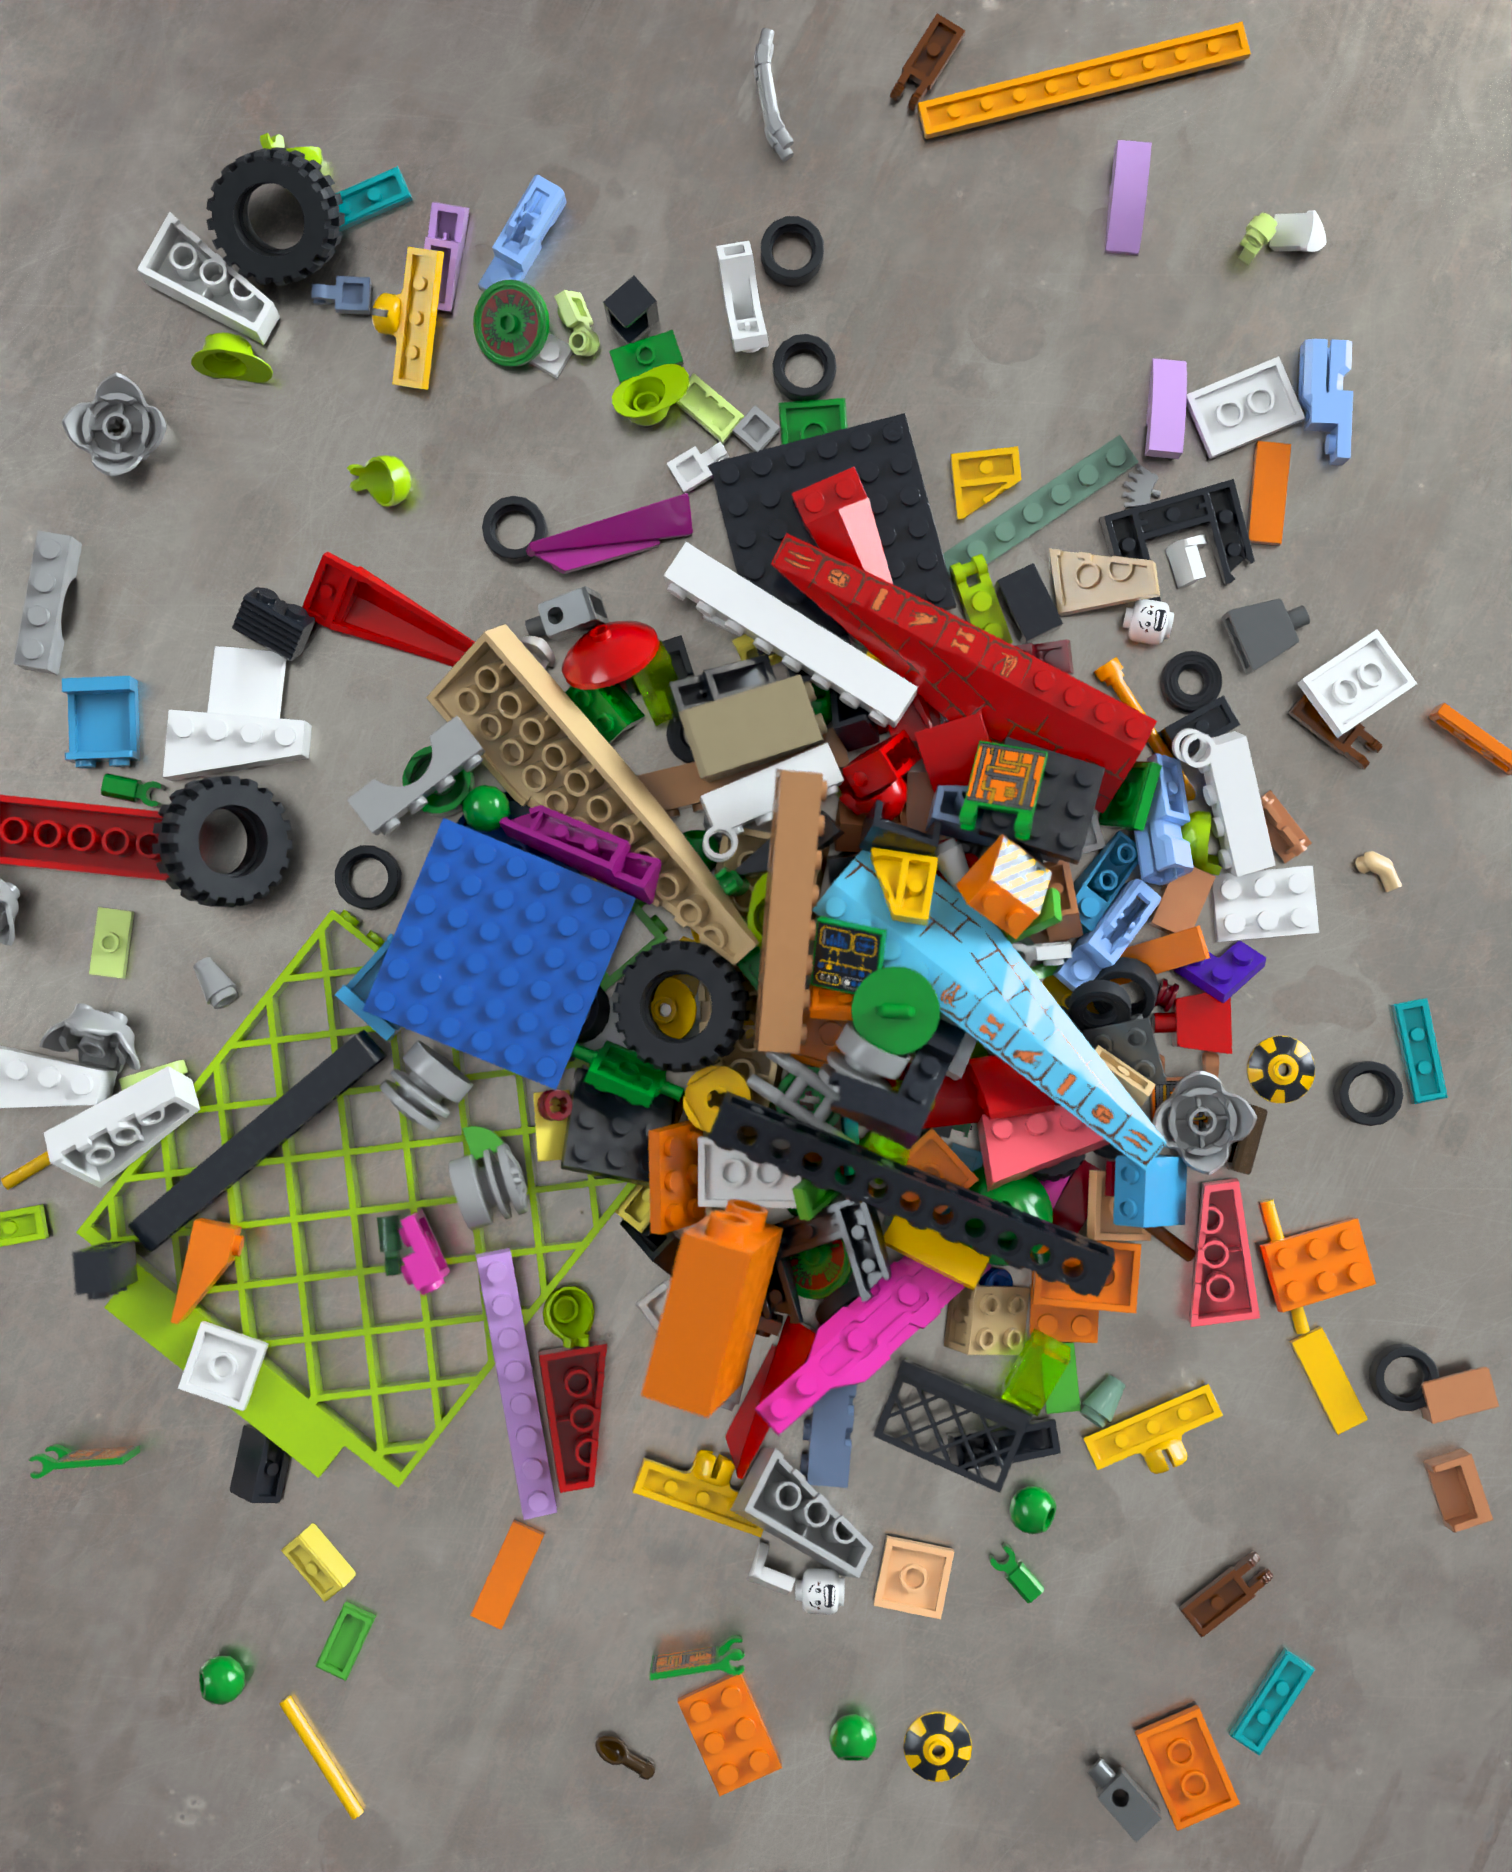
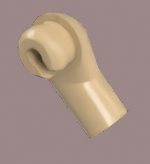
M1370 851L1365 852L1364 856H1359L1356 859L1358 871L1362 874L1369 871L1378 874L1386 892L1402 886L1394 865L1389 858Z

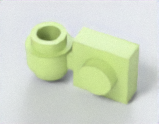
M1262 212L1259 216H1254L1247 225L1246 234L1240 242L1244 249L1238 257L1249 265L1264 244H1268L1276 233L1275 227L1277 222L1272 216Z
M564 290L555 295L559 318L567 327L574 330L569 338L572 352L580 356H592L599 348V338L590 327L594 323L582 294Z

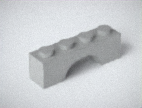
M37 531L14 664L25 670L59 675L64 648L61 631L62 607L67 588L77 575L82 543L72 536Z
M455 716L429 736L432 745V759L427 771L419 780L406 786L394 787L373 779L347 799L373 834L379 835L381 832L384 835L389 834L401 824L398 820L409 811L411 814H414L421 810L428 803L426 798L436 790L438 793L444 792L455 783L453 778L463 769L469 772L483 761L480 756L486 751L458 716Z

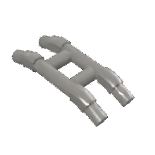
M763 28L754 53L755 80L758 82L766 126L764 128L766 139L784 162L794 155L790 149L794 144V140L780 118L771 71V59L774 50L772 42L775 32L771 29Z
M767 1052L766 1057L796 1076L795 1080L785 1094L755 1074L749 1077L747 1086L797 1120L855 1143V1141L825 1122L832 1112L830 1104L832 1101L840 1100L839 1094L827 1086L818 1074L790 1055L780 1052ZM807 1085L825 1096L814 1114L797 1103Z

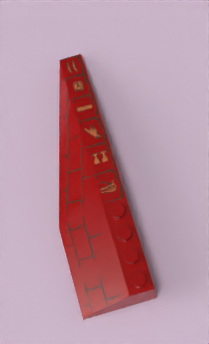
M788 533L785 534L770 564L797 589L814 601L823 612L840 624L848 634L866 647L883 665L917 686V693L933 709H936L949 722L982 712L991 743L1004 744L1006 737L1104 767L1105 771L1094 810L1100 813H1104L1141 754L1157 723V720L977 626Z

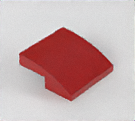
M982 712L914 732L934 794L939 785L968 786L979 741L990 742Z
M997 1055L969 1059L965 1071L978 1089L977 1102L989 1120L1054 1111V1100Z

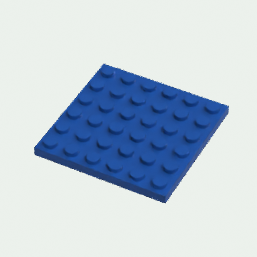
M443 818L363 1011L556 1090L636 898Z

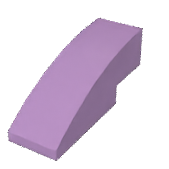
M1118 140L1114 148L1105 253L1139 254L1148 189L1151 142Z
M432 202L428 237H425L424 249L444 252L437 309L451 311L460 273L470 208Z
M1152 359L1146 426L1148 427L1145 456L1179 459L1183 453L1187 396L1186 361Z

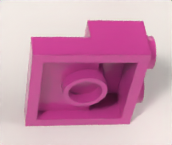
M420 1210L400 1220L403 1227L399 1228V1233L407 1248L412 1246L414 1250L402 1258L405 1264L401 1266L404 1279L409 1286L414 1284L416 1291L419 1290L421 1295H424L441 1287L445 1283L443 1278L451 1271L423 1210Z

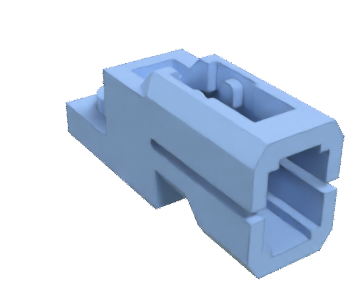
M540 175L533 177L492 247L495 256L478 283L479 289L485 291L494 283L502 280L523 281L542 249L541 242L549 228L554 225L567 203L565 193L559 186Z
M1306 339L1300 346L1298 402L1305 410L1304 431L1331 432V434L1326 436L1325 454L1330 455L1329 465L1343 466L1351 458L1353 391L1343 390V377L1351 370L1352 341L1331 339L1330 347H1327L1328 339Z
M1156 753L1148 757L1147 762H1155L1162 765L1144 831H1134L1141 880L1160 886L1192 872L1193 862L1190 843L1182 839L1181 826L1190 822L1181 761Z
M1134 879L1124 883L1093 931L1080 936L1071 949L1072 958H1064V964L1059 965L1053 975L1072 992L1079 985L1094 980L1103 968L1116 963L1158 906L1161 896L1143 880ZM1136 896H1138L1139 898H1141L1144 902H1142L1141 900L1139 901V900L1136 898Z

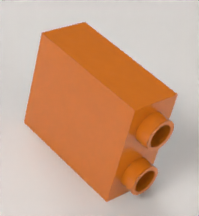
M729 1199L725 1210L718 1208L710 1212V1215L683 1232L641 1392L642 1397L709 1418L742 1385L784 1228L765 1223L768 1210L765 1207L745 1200Z

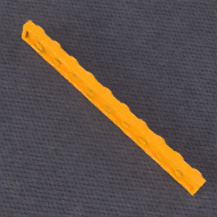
M1243 22L919 102L917 109L926 140L1246 60L1251 52Z

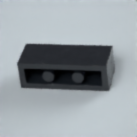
M135 1240L103 1242L72 1252L75 1295L87 1294L88 1300L110 1298V1295H117L121 1291H127V1285L138 1281Z

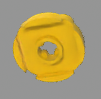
M709 1066L697 1071L689 1079L685 1089V1096L683 1097V1107L687 1118L696 1128L710 1133L719 1110L718 1106L712 1107L709 1103L713 1098L711 1093L714 1090L719 1094L729 1091L752 1101V1090L747 1086L746 1078L729 1066Z

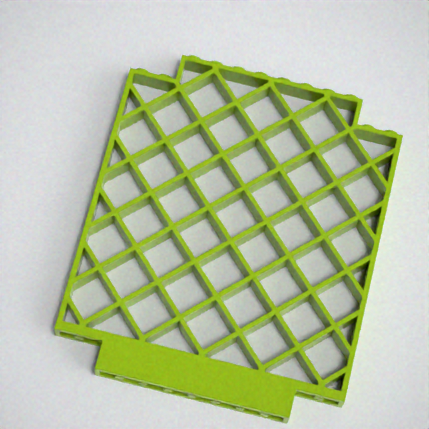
M344 909L341 913L331 910L193 1084L197 1099H199L213 1080L215 1082L217 1104L200 1106V1110L195 1114L218 1111L222 1146L235 1136L232 1109L271 1105L289 1090L284 1043L330 1038L333 1054L343 1045L342 1036L356 1035L364 1029L367 1033L376 1032L370 1026L341 1029L338 998L335 996L337 993L336 977L356 975L363 966L335 970L330 932L339 923L374 952H377L386 942L374 931L370 930L366 934L357 927L360 921ZM320 946L322 971L298 974ZM323 979L329 1031L283 1036L279 996L290 983ZM267 1013L270 1038L245 1041ZM400 1030L391 1040L394 1069L396 1068L406 1073ZM271 1045L276 1097L231 1102L227 1062L237 1049ZM452 1047L454 1066L469 1080L515 1075L521 1127L492 1131L499 1137L522 1135L528 1180L526 1195L529 1194L535 1245L512 1247L510 1251L512 1257L536 1254L541 1291L540 1296L532 1305L521 1306L525 1327L636 1184L627 1183L602 1216L598 1186L626 1182L587 1174L588 1179L538 1185L532 1133H536L535 1125L531 1126L526 1078L506 1069L466 1074L463 1052ZM576 1058L574 1061L568 1062L565 1069H584V1065L589 1068L590 1064ZM380 1085L349 1088L337 1098L343 1149L296 1154L295 1138L293 1135L282 1144L283 1156L265 1158L256 1166L284 1163L290 1215L244 1220L240 1180L227 1190L230 1222L225 1223L242 1227L240 1236H244V1245L241 1255L239 1257L235 1256L237 1281L215 1283L207 1294L238 1290L243 1335L269 1343L268 1347L305 1343L310 1390L265 1355L247 1408L244 1411L233 1407L230 1408L318 1478L327 1470L342 1449L347 1447L399 1488L491 1371L495 1361L480 1278L479 1287L482 1311L434 1317L431 1292L424 1295L420 1293L423 1318L375 1324L370 1274L400 1271L401 1266L405 1264L403 1261L368 1265L363 1214L410 1209V1213L414 1214L422 1210V1207L458 1203L455 1195L420 1199L415 1147L463 1142L464 1156L470 1155L471 1153L462 1128L472 1125L467 1092L458 1103L462 1134L414 1140L412 1121L399 1111L401 1142L355 1147L349 1095L382 1091L379 1087ZM175 1130L127 1167L76 1232L91 1245L127 1240L139 1242L134 1234L126 1233L122 1195L134 1181L165 1178L166 1191H169L180 1181V1176L188 1175L197 1167L179 1168ZM162 1147L164 1170L140 1173L158 1149ZM403 1149L409 1200L362 1206L356 1155ZM344 1156L349 1208L303 1213L297 1162ZM589 1187L593 1228L584 1239L545 1243L539 1193ZM108 1213L111 1232L100 1225ZM351 1216L356 1266L310 1272L304 1221ZM291 1223L297 1274L251 1279L245 1229ZM184 1226L171 1237L177 1285L136 1253L138 1281L127 1285V1291H121L119 1294L113 1295L104 1307L183 1371L201 1322L206 1321L234 1331L200 1303L186 1320L178 1324L170 1323L188 1249L186 1236L191 1235L193 1226ZM481 1227L473 1230L475 1252L446 1255L444 1258L447 1265L476 1261V1254L501 1249L486 1251L484 1228ZM576 1249L549 1283L546 1253ZM357 1276L363 1325L316 1331L311 1281ZM298 1283L303 1333L257 1338L252 1288ZM484 1321L488 1362L482 1370L441 1376L435 1327ZM424 1328L429 1377L382 1383L377 1334ZM364 1336L370 1385L323 1390L318 1341ZM470 1384L445 1415L442 1387ZM431 1388L435 1429L428 1438L389 1442L383 1394ZM371 1396L376 1443L324 1401ZM417 1451L406 1466L390 1455Z

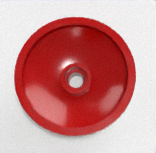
M615 621L599 625L585 633L570 648L562 664L563 676L572 687L585 690L600 689L620 683L641 671L652 661L660 645L658 635L654 628L638 621Z

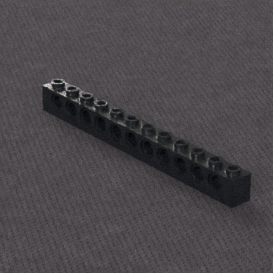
M729 1091L725 1093L708 1139L714 1141V1144L723 1150L732 1151L734 1149L746 1154L749 1160L755 1163L765 1164L766 1162L778 1167L779 1171L787 1176H801L811 1180V1183L819 1189L838 1191L851 1202L870 1204L883 1215L889 1217L897 1215L908 1220V1223L917 1229L926 1230L929 1228L940 1233L941 1237L949 1242L959 1243L961 1241L972 1246L981 1255L1000 1257L1013 1268H1027L1037 1272V1275L1043 1280L1052 1283L1059 1281L1069 1285L1072 1291L1083 1296L1091 1294L1099 1297L1115 1263L1114 1249L1112 1247ZM742 1126H752L757 1131V1134L746 1136L740 1131V1128ZM783 1139L790 1146L786 1149H778L773 1145L772 1141ZM809 1152H815L822 1157V1160L810 1162L804 1155ZM847 1165L853 1168L855 1172L846 1176L840 1174L837 1168ZM873 1179H882L887 1185L884 1188L877 1189L872 1187L869 1182ZM906 1192H914L920 1198L909 1202L904 1200L902 1195ZM945 1205L951 1208L952 1211L946 1215L936 1213L934 1209L937 1206ZM977 1218L982 1220L984 1224L981 1227L972 1228L967 1225V1221ZM1003 1232H1012L1016 1237L1011 1241H1004L999 1238V1235ZM1036 1245H1044L1048 1248V1251L1043 1254H1036L1031 1249ZM1070 1258H1076L1081 1261L1075 1267H1068L1064 1264Z

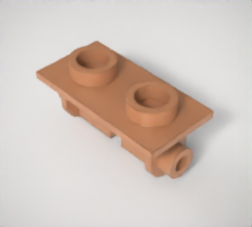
M1269 790L1260 797L1271 847L1286 864L1295 856L1297 857L1303 853L1312 842L1273 792Z

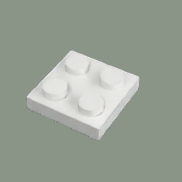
M206 1321L201 1322L178 1389L244 1411L247 1408L269 1343Z

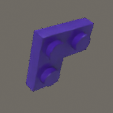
M1239 940L1219 958L1209 952V959L1172 970L1221 1003H1225L1265 967L1266 957Z

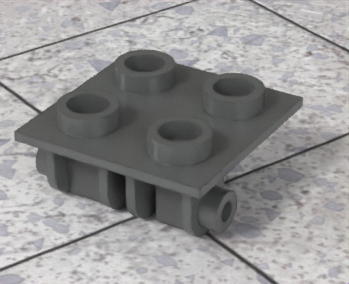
M1134 1014L1130 1016L1127 1022L1083 1030L1085 1039L1094 1050L1098 1045L1154 1084L1167 1082L1149 1017L1143 1018L1142 1014Z

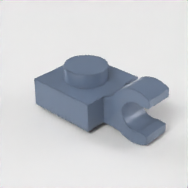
M336 276V286L312 284L311 298L314 299V304L328 305L335 303L336 313L370 315L371 279L370 277Z

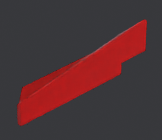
M789 1315L785 1319L777 1346L774 1344L770 1346L725 1434L737 1478L741 1480L744 1478L770 1429V1426L756 1412L755 1408L804 1365L816 1337V1329L803 1322L799 1324L790 1323Z

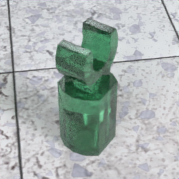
M401 1215L377 1217L380 1252H384L386 1276L400 1275L402 1273L400 1250L404 1249L399 1233V1228L402 1227Z

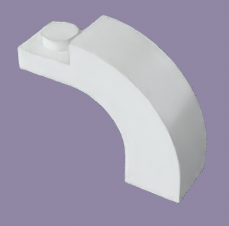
M743 241L716 246L733 349H735V352L751 353L758 351L762 347H768V336L760 306L750 242Z

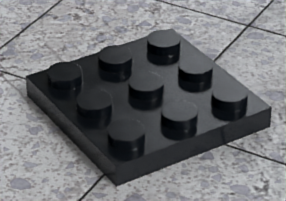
M1006 737L1003 745L1048 752L1030 837L1027 841L1015 838L1014 825L1017 814L988 809L984 810L978 834L995 840L1003 834L1023 849L1078 865L1081 860L1105 768Z
M577 1068L574 1071L571 1092L573 1107L567 1119L560 1169L649 1187L648 1130L671 1125L674 1099L660 1093V1095L654 1097L649 1108L642 1105H633L625 1098L610 1092H602L593 1085L584 1082L588 1069Z

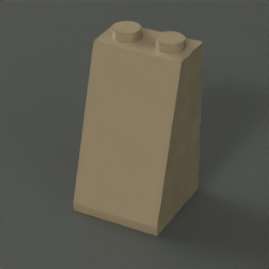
M799 674L678 712L700 778L711 783L825 743L822 734L828 733L822 713L815 715L811 702L817 700L811 681L804 682L803 677Z

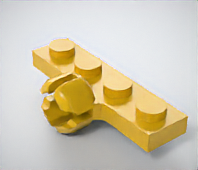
M407 247L404 283L401 293L398 295L382 293L373 305L375 309L388 310L387 317L372 315L375 329L381 334L393 335L396 338L397 345L392 380L394 385L428 390L444 252Z
M1209 1384L1089 1435L1083 1438L1096 1470H1100L1134 1454H1141L1149 1470L1154 1474H1160L1169 1471L1162 1450L1165 1449L1173 1467L1182 1465L1187 1461L1188 1457L1182 1443V1435L1189 1430L1223 1416Z
M701 1450L697 1452L693 1465L688 1471H681L643 1458L632 1488L633 1493L758 1537L762 1536V1528L731 1511L740 1491L730 1487L735 1467L727 1457L719 1454L716 1459V1456L712 1455V1451Z

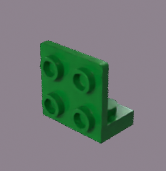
M618 683L592 690L578 689L571 686L565 692L609 744L623 731L637 725L645 717L643 712Z

